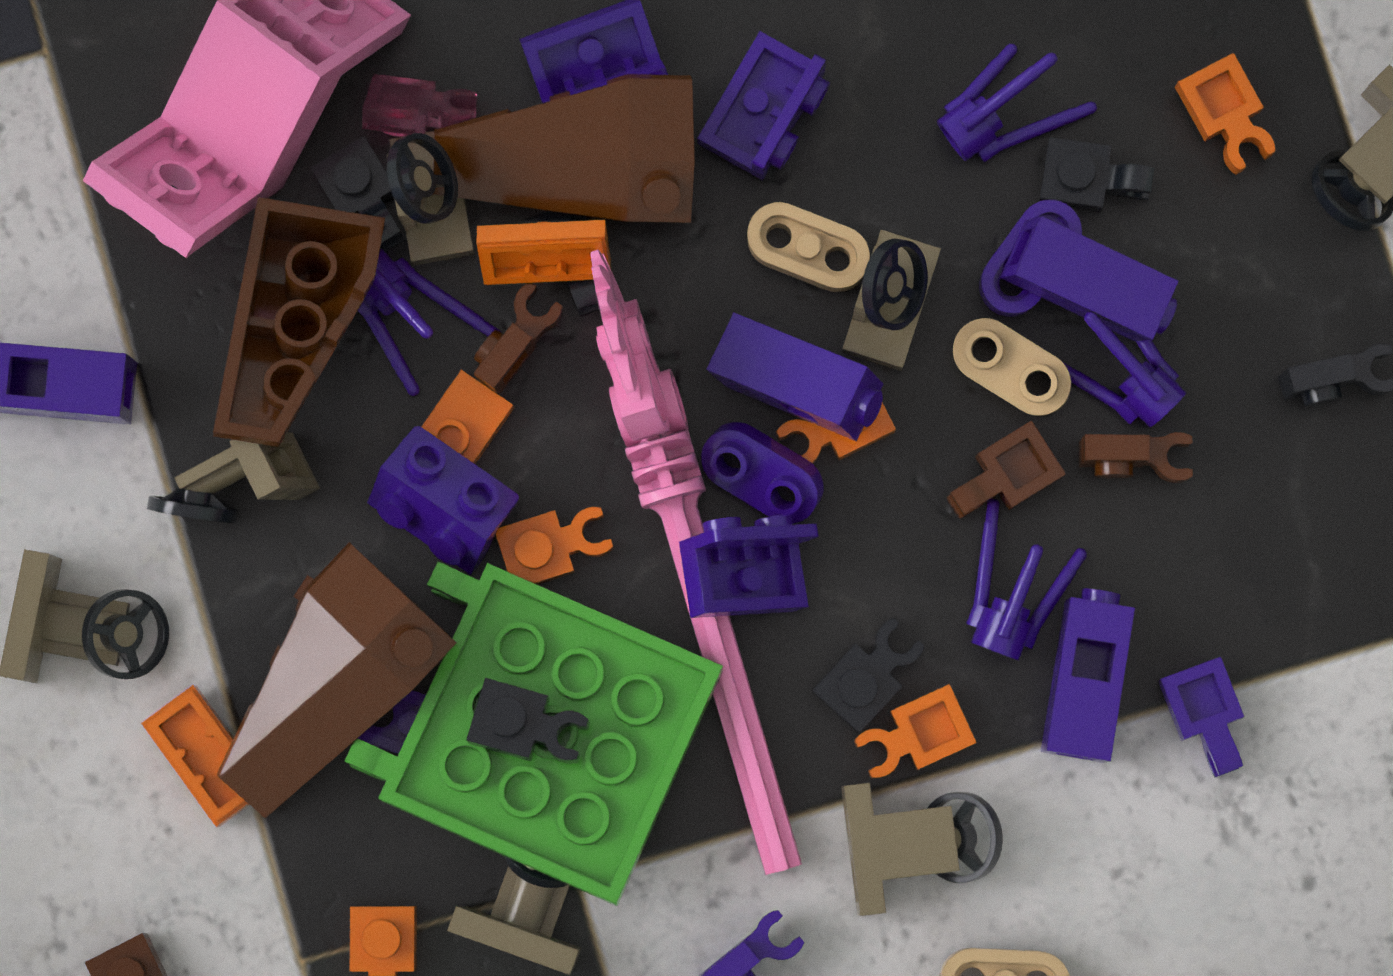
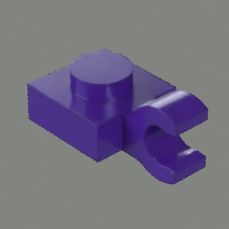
M1218 657L1161 678L1158 683L1181 741L1200 735L1203 750L1214 778L1242 767L1243 763L1227 724L1240 720L1245 716L1222 658Z
M774 910L762 917L757 928L750 935L735 945L699 976H756L751 969L764 958L776 960L792 958L802 949L804 941L798 936L784 947H778L771 943L768 937L769 929L783 917L779 910Z

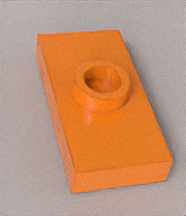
M605 220L477 226L476 244L484 285L593 280L590 252L599 250L601 254H604L611 268Z
M460 370L421 427L476 464L515 407L481 382Z
M192 685L141 723L216 827H220L249 805L217 776V772L234 737L197 686Z

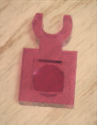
M373 74L363 105L362 129L383 131L388 135L403 137L413 133L426 134L428 127L440 129L476 118L478 93L467 89L435 92L436 81Z

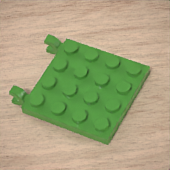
M437 562L427 583V586L432 588V594L453 603L467 606L452 638L456 644L443 657L398 756L357 738L353 742L345 762L357 771L385 781L378 797L380 801L612 905L618 906L720 679L723 666L487 563L480 580H477L450 566ZM485 678L548 695L550 700L546 715L555 716L563 711H575L584 715L590 722L588 730H582L574 726L566 727L560 732L558 738L559 744L562 747L579 752L580 758L578 763L568 764L560 762L550 754L547 746L537 743L531 761L468 744L466 739Z

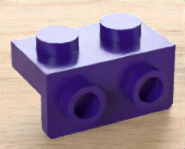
M625 0L519 39L542 103L549 102L550 96L570 91L571 95L607 85V80L626 74L668 75L666 67L660 59L640 0Z
M759 31L699 134L697 144L761 180L765 178L771 165L781 170L798 142L799 136L791 131L800 115L804 111L813 116L828 91L830 82L822 78L825 74L826 60L816 54L811 60Z
M415 426L380 467L367 503L377 510L380 517L386 523L398 529H405L427 544L431 552L442 562L449 565H457L471 575L485 558L498 527L514 509L519 496L512 489L420 426Z
M776 515L755 520L754 526L742 527L740 517H726L704 522L702 524L703 533L679 542L691 618L794 612L809 607L799 544L819 537L817 524L793 525L792 515Z

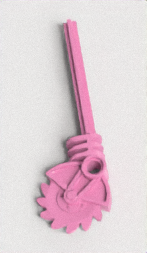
M599 250L590 252L591 269L603 325L596 327L598 335L596 340L603 361H606L614 386L609 387L611 404L622 439L626 445L625 453L627 459L632 464V477L639 488L640 494H638L641 507L657 512L662 519L690 615L679 542L703 533L702 520L697 506L698 499L706 491L688 431L689 426L683 401L671 369L660 372L637 299L624 302L619 286L604 254H601ZM730 616L690 617L701 656L723 666V672L713 692V698L765 875L802 865Z

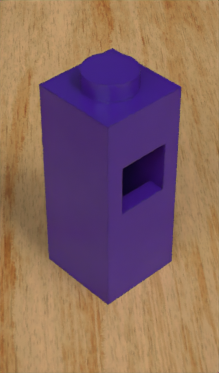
M1043 216L1025 220L1000 276L1001 279L1082 317L1088 312H1094L1110 330L1133 341L1153 340L1156 333L1162 334L1170 324L1177 307V300L1172 298L1178 280Z
M734 312L706 369L727 388L854 441L858 440L864 426L869 427L874 422L883 400L881 389L884 384L867 366Z
M0 343V413L131 425L138 362L126 353Z
M1083 588L1081 598L1070 597L1064 602L1041 752L1101 763L1111 762L1135 611L1134 607L1119 605L1121 595L1118 593Z

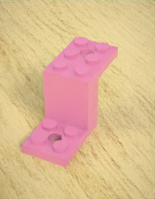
M217 0L161 117L93 160L83 181L104 196L110 205L124 211L152 232L162 244L173 248L187 258L256 208L258 197L269 198L283 188L340 77L401 35L411 14L392 0Z

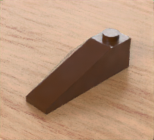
M626 74L607 80V85L573 95H571L570 91L550 96L549 102L514 112L505 109L434 130V139L444 148L453 163L458 181V198L627 222L691 223L695 164L693 86L691 75ZM434 159L433 173L434 175H442ZM444 187L435 188L433 194L444 196Z
M258 197L213 437L275 447L280 446L375 281L385 218Z
M350 542L304 589L295 608L296 616L282 645L277 646L269 663L271 668L254 703L249 705L217 772V776L264 818L268 817L408 695L456 644L438 623Z

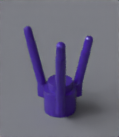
M1008 44L961 95L944 106L947 113L937 120V124L948 142L964 161L978 154L985 163L1001 150L1095 113L1097 105L1092 101L996 137L995 132L1000 130L1003 124L995 111L1038 79L1041 74L1057 62L1056 54L1048 53L986 100L983 96L976 99L1017 53V46L1015 44Z
M380 249L375 281L360 305L358 312L367 321L408 394L417 396L420 392L419 386L377 312L379 310L384 316H387L397 310L423 338L429 339L432 337V328L407 301L412 293V289L407 285L408 283L487 337L497 328L417 273L403 257L394 262L383 249Z
M1094 312L1086 313L1084 316L1085 322L1130 372V375L1119 386L1127 396L1122 398L1084 373L1064 363L1070 373L1071 383L1113 408L1128 424H1131L1139 417L1151 428L1186 394L1175 381L1179 377L1178 373L1163 359L1152 340L1135 341L1148 362L1145 361L1141 364Z
M991 499L987 503L974 604L966 624L976 627L971 643L1019 661L1024 646L1033 649L1040 628L1073 580L1076 572L1085 560L1087 552L1083 548H1079L1074 552L1027 622L1031 610L1022 606L1043 554L1042 546L1038 544L1033 545L1025 564L1022 566L1009 601L995 597L991 608H988L1000 507L997 499Z

